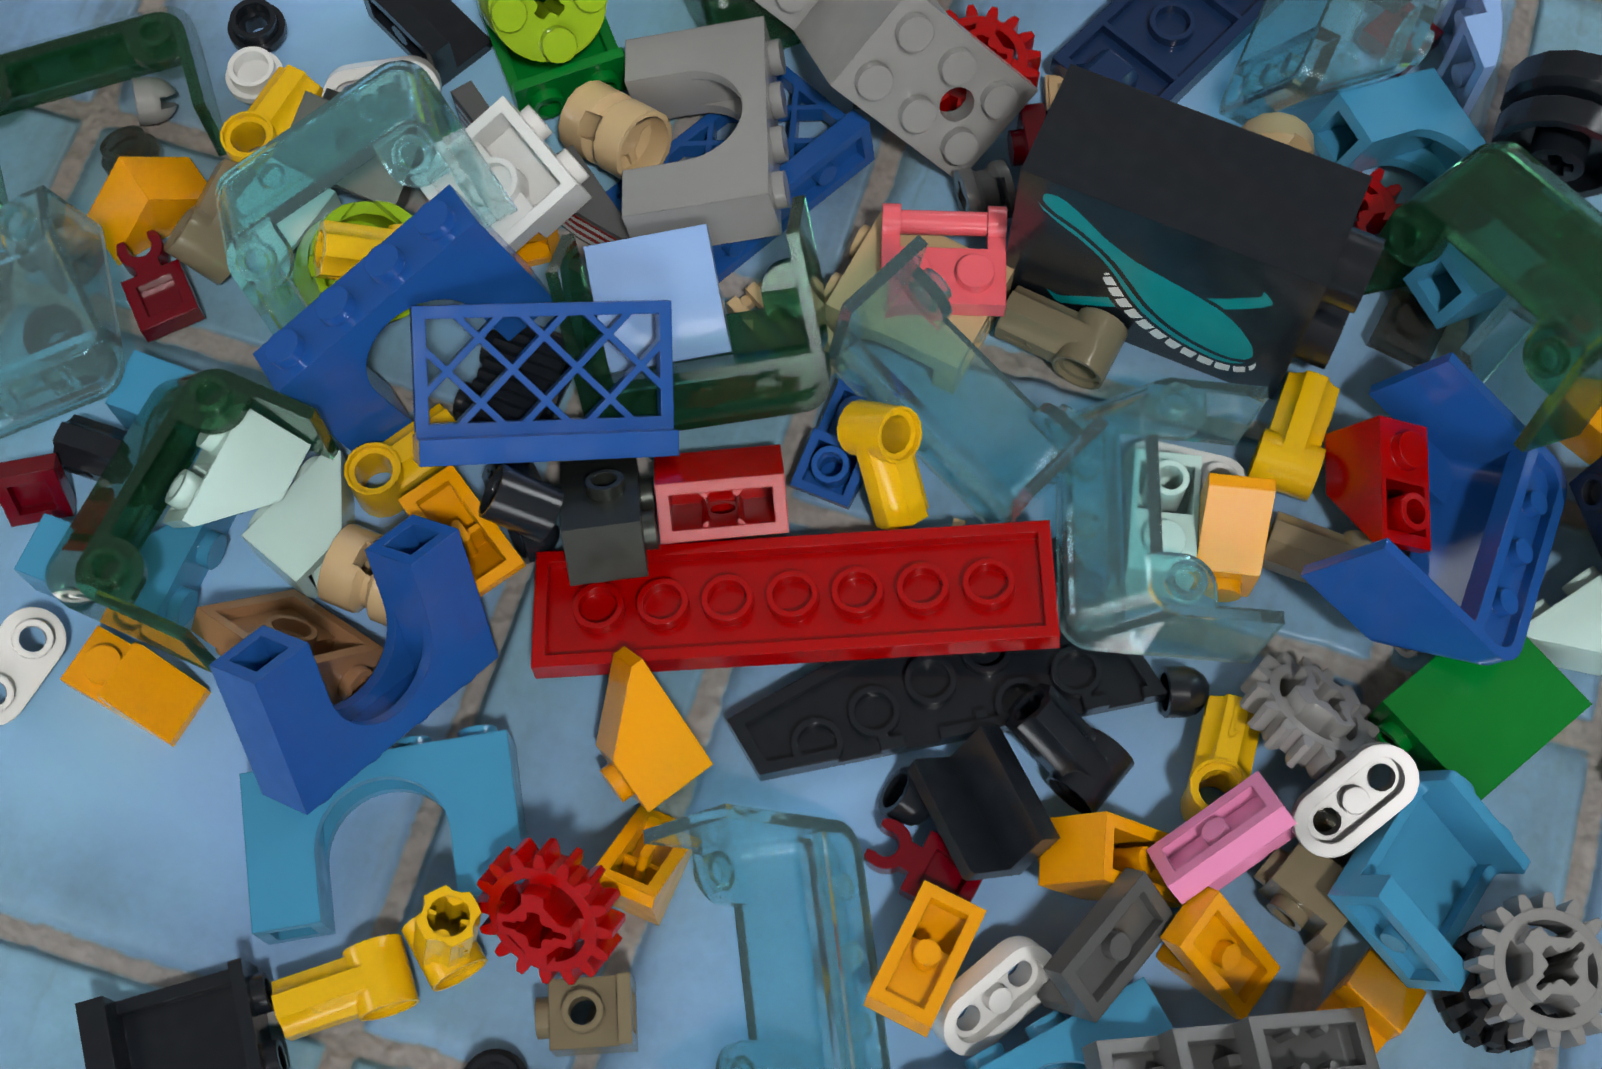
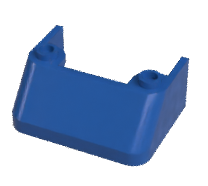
M1450 352L1372 384L1368 392L1393 419L1427 427L1431 551L1422 554L1411 551L1408 557L1389 538H1385L1304 565L1301 577L1373 642L1490 666L1517 658L1523 649L1566 501L1567 481L1563 468L1557 458L1453 352Z

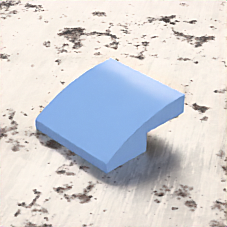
M1448 0L1436 25L1444 31L1439 42L1444 58L1437 73L1467 116L1470 115L1497 64L1503 34L1501 0Z
M707 224L583 247L593 301L671 300L673 363L733 353L723 293L719 287L710 230ZM632 314L614 333L638 358L656 340L655 314ZM597 315V319L607 327L617 315ZM609 341L603 345L611 374L626 372L633 365ZM656 355L646 365L648 368L656 367Z

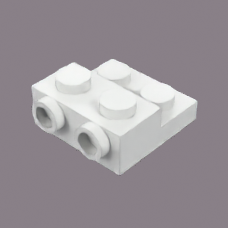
M504 96L499 98L411 177L429 200L433 199L450 184L516 252L538 232L548 238L592 199V196L581 185L590 177L586 170L566 148L556 155L544 141L553 133L548 125L530 105L519 111Z

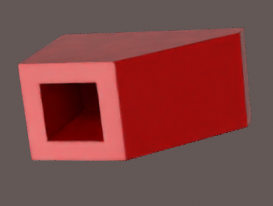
M1378 415L1325 434L1326 495L1372 542L1389 538L1399 549L1420 554L1430 552L1431 530L1427 427Z

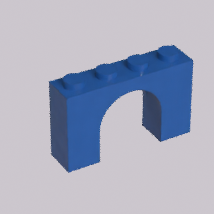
M449 184L433 199L425 203L418 212L382 243L374 247L367 256L331 287L324 290L316 300L287 325L274 333L253 355L279 396L350 451H353L356 447L365 443H382L412 422L411 417L390 385L367 367L368 354L377 335L393 318L409 309V305H418L428 301L443 299L455 300L465 304L556 302V300L531 267ZM538 316L530 318L534 321ZM503 317L493 328L509 342L527 326L518 317Z
M412 514L365 549L386 611L387 634L384 649L376 669L368 681L348 699L335 705L332 704L308 642L264 625L209 664L263 795L308 815L319 805L328 801L338 789L367 765L376 761L384 751L413 727L426 720L430 713L463 686L469 684L477 674L499 657L459 529Z

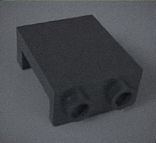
M241 957L228 961L227 970L115 1002L107 997L100 996L75 1003L85 1068L289 1069L282 1042L279 1038L273 1040L271 1038L267 1013L273 1012L274 1008L271 1000L272 985L268 974L265 971L258 972L257 966Z

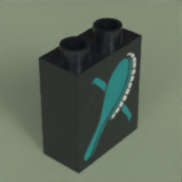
M1070 64L1021 168L1006 252V265L1015 269L1010 294L1019 285L1077 312L1085 307L1104 310L1117 317L1125 325L1128 331L1126 343L1272 400L1293 358L1323 370L1325 369L1349 313H1355L1369 284L1386 239L1355 228L1353 224L1373 176Z

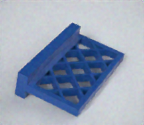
M787 66L786 74L777 76V82L781 81L783 87L793 94L792 105H787V117L778 119V122L790 121L789 138H787L789 162L782 164L780 171L785 170L787 175L791 207L781 209L782 233L875 160L869 121L854 109L848 114L843 113ZM706 114L671 142L670 151L663 164L678 162L684 157H698L713 150L725 141L717 140V131L726 124L738 123L739 120L722 114ZM824 120L831 126L817 138H798L800 121ZM621 180L607 190L606 193L622 215ZM779 235L712 246L719 283Z
M671 300L409 305L415 433L412 434L413 460L419 467L679 456V430L674 428ZM632 314H655L656 340L638 358L614 333ZM582 315L600 334L574 360L550 335L567 316ZM594 315L617 316L606 327ZM534 316H554L543 329L530 318ZM503 317H518L536 334L532 341L512 362L508 361L484 338ZM464 318L489 319L477 331ZM425 319H453L471 336L446 365L426 348ZM607 341L633 364L609 391L583 368ZM543 342L570 366L545 393L541 392L518 370ZM478 343L505 368L480 396L452 372ZM655 355L656 375L646 366ZM427 359L440 370L429 383L427 378ZM639 372L657 387V415H632L615 399ZM578 374L602 398L584 417L569 418L552 400ZM512 375L538 399L520 420H504L487 404ZM446 377L474 401L456 422L429 423L428 397ZM609 405L621 415L599 417ZM545 407L558 417L535 419ZM482 409L494 421L470 420Z

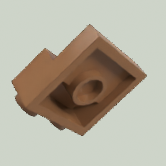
M296 589L197 607L191 628L192 632L214 646L215 651L220 656L262 625L308 642L333 705L354 695L368 681L376 669L384 649Z

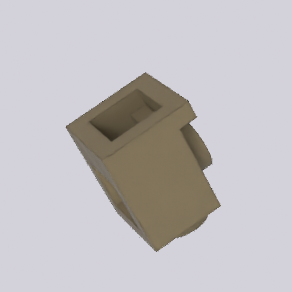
M1299 842L1289 853L1281 847L1274 850L1253 876L1263 885L1258 892L1269 900L1267 908L1271 914L1290 929L1301 931L1304 928L1312 935L1304 946L1314 954L1329 945L1348 921L1346 916L1327 896L1343 868L1331 858L1320 857L1309 852Z
M623 972L611 976L580 977L573 985H568L564 979H552L548 984V997H536L535 1000L537 1039H549V1050L556 1057L638 1052L636 982L631 973ZM588 1000L593 1002L596 1006L594 1019L585 1025L574 1023L571 1017L573 1007L580 1001Z

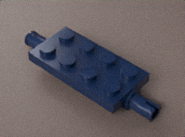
M1113 0L1052 57L1050 72L1064 79L1070 64L1178 103L1284 0Z

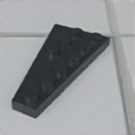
M1060 534L1052 539L1060 648L986 652L985 654L969 653L833 661L728 718L727 723L758 779L765 781L965 741L980 726L999 725L1003 733L1010 732L1005 726L1009 719V708L1021 694L1033 690L1040 683L1052 685L1081 717L1164 701L1168 692L1064 535Z

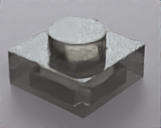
M1396 287L1366 346L1414 368L1430 361L1446 326L1436 329L1415 296Z

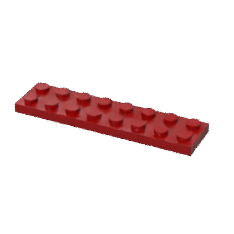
M1050 520L659 544V549L647 550L649 576L570 586L564 551L536 552L531 669L536 679L609 675L613 654L624 646L641 657L651 672L1060 648Z

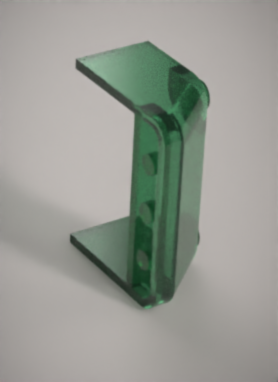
M156 7L0 51V116L182 65L193 107L219 157L227 155L220 142V131L223 123L200 38L190 16L178 7ZM0 166V219L12 215Z
M1510 141L1482 144L1393 211L1378 235L1386 239L1364 295L1407 286L1403 280L1407 274L1416 266L1430 264L1437 260L1447 245L1451 243L1539 321L1524 343L1522 359L1528 376L1548 394V397L1514 442V445L1523 453L1579 436L1602 406V212L1518 144Z
M805 195L795 196L792 199L786 231L790 257L776 261L764 274L761 285L764 308L726 314L733 353L673 363L675 429L683 431L804 413L816 409L826 400L831 383V364L824 285ZM574 233L564 234L559 240L545 273L553 302L593 301L591 289L589 290L575 235ZM582 315L567 316L559 325L566 352L574 360L600 334ZM604 346L583 366L607 391L626 372L610 373ZM656 366L649 367V369L656 375ZM639 372L615 399L632 415H657V387ZM576 374L574 381L585 416L602 397ZM609 405L599 417L621 415Z
M208 369L172 378L158 385L150 394L49 559L45 570V581L49 591L66 607L212 673L209 664L215 661L216 658L189 629L134 605L148 577L147 563L140 550L167 506L165 498L171 484L182 470L190 468L201 448L196 445L200 432L210 435L228 432L240 424L249 409H252L311 444L310 451L334 460L339 448L317 409L224 369Z

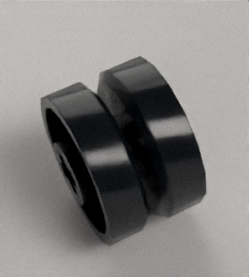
M1549 50L1526 57L1511 69L1500 106L1501 113L1498 116L1489 146L1515 185L1530 193L1552 198L1582 199L1602 194V55L1580 50Z

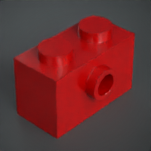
M781 444L679 453V456L654 457V488L661 544L789 533Z

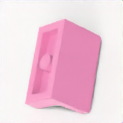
M1257 771L1146 851L1167 887L1179 902L1184 904L1208 886L1219 891L1272 854L1274 850L1289 842L1295 837L1292 827L1297 823L1260 772Z

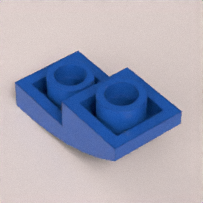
M839 378L818 429L814 428L790 482V487L849 510L864 481L857 456L848 454L842 449L838 441L837 425L843 409L852 401L862 399L897 405V400Z

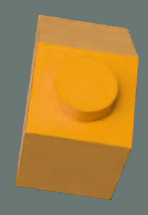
M1209 473L1200 492L1196 577L1189 591L1201 592L1203 598L1215 602H1232L1250 595L1261 576L1276 493V479Z
M625 646L613 654L596 740V747L608 764L600 769L599 772L622 803L632 797L649 813L707 770L713 763L644 660Z
M1108 811L1050 818L1060 839L1038 858V886L1079 899L1099 901L1127 867L1145 871L1169 907L1181 908L1183 906L1167 887L1146 851L1169 833Z

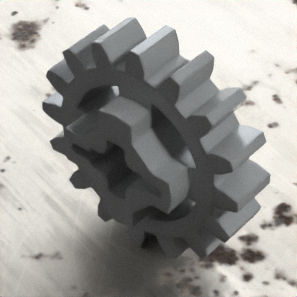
M1282 652L1277 659L1267 655L1241 685L1240 689L1246 695L1239 703L1240 707L1254 714L1247 723L1249 727L1260 731L1262 738L1265 740L1264 746L1268 750L1279 748L1286 754L1285 762L1287 766L1293 768L1298 763L1301 768H1306L1311 779L1317 780L1324 772L1327 774L1360 746L1376 742L1374 738L1380 732L1378 726L1364 719L1371 710L1367 705L1360 703L1357 695L1354 693V689L1350 685L1339 686L1333 681V671L1326 668L1322 672L1319 667L1313 666L1309 658L1304 656L1296 664L1287 652Z
M1543 892L1530 897V899L1525 894H1521L1503 901V907H1496L1481 915L1488 929L1483 928L1469 933L1467 940L1480 950V956L1464 961L1463 969L1479 974L1481 984L1472 988L1468 993L1471 999L1488 998L1492 1007L1487 1011L1484 1018L1485 1022L1488 1025L1505 1020L1509 1022L1507 1040L1513 1044L1530 1040L1532 1037L1535 1051L1555 1049L1559 1047V1044L1563 1049L1586 1044L1585 1035L1590 1036L1602 1033V1015L1600 1014L1602 1013V944L1596 938V935L1602 928V921L1599 917L1584 923L1578 920L1580 902L1574 899L1556 906L1552 892ZM1529 925L1539 926V927H1536V928L1531 929V928L1529 927ZM1543 928H1546V929H1548V930L1554 932V933L1557 934V935H1556V936H1549V935L1543 930ZM1541 980L1543 984L1536 986L1537 983ZM1533 1005H1539L1547 1015L1557 1013L1560 1018L1546 1017L1530 1008Z

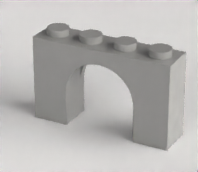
M764 16L625 40V85L632 99H636L665 114L668 119L695 114L715 113L739 120L735 130L723 143L701 156L678 162L622 171L621 217L630 238L707 224L709 227L712 246L782 235L781 209L791 207V198L785 170L780 171V163L789 162V149L784 126L778 125V119L787 117V102L783 84L781 81L777 82V76L786 74V64L781 40L770 39Z

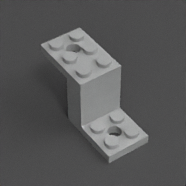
M754 0L794 30L831 87L953 178L955 170L973 167L1038 92V89L1030 80L950 17L936 0ZM958 87L966 88V99L958 109L951 112L940 110L941 99L949 90Z

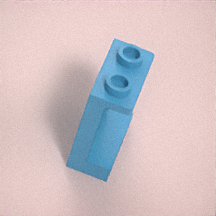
M1454 770L1418 771L1419 787L1413 800L1358 845L1327 896L1407 988L1460 992L1471 972L1463 969L1464 960L1453 948V945L1493 877L1497 874H1524L1531 861L1513 840L1510 830L1494 817L1476 795L1473 785L1466 778Z

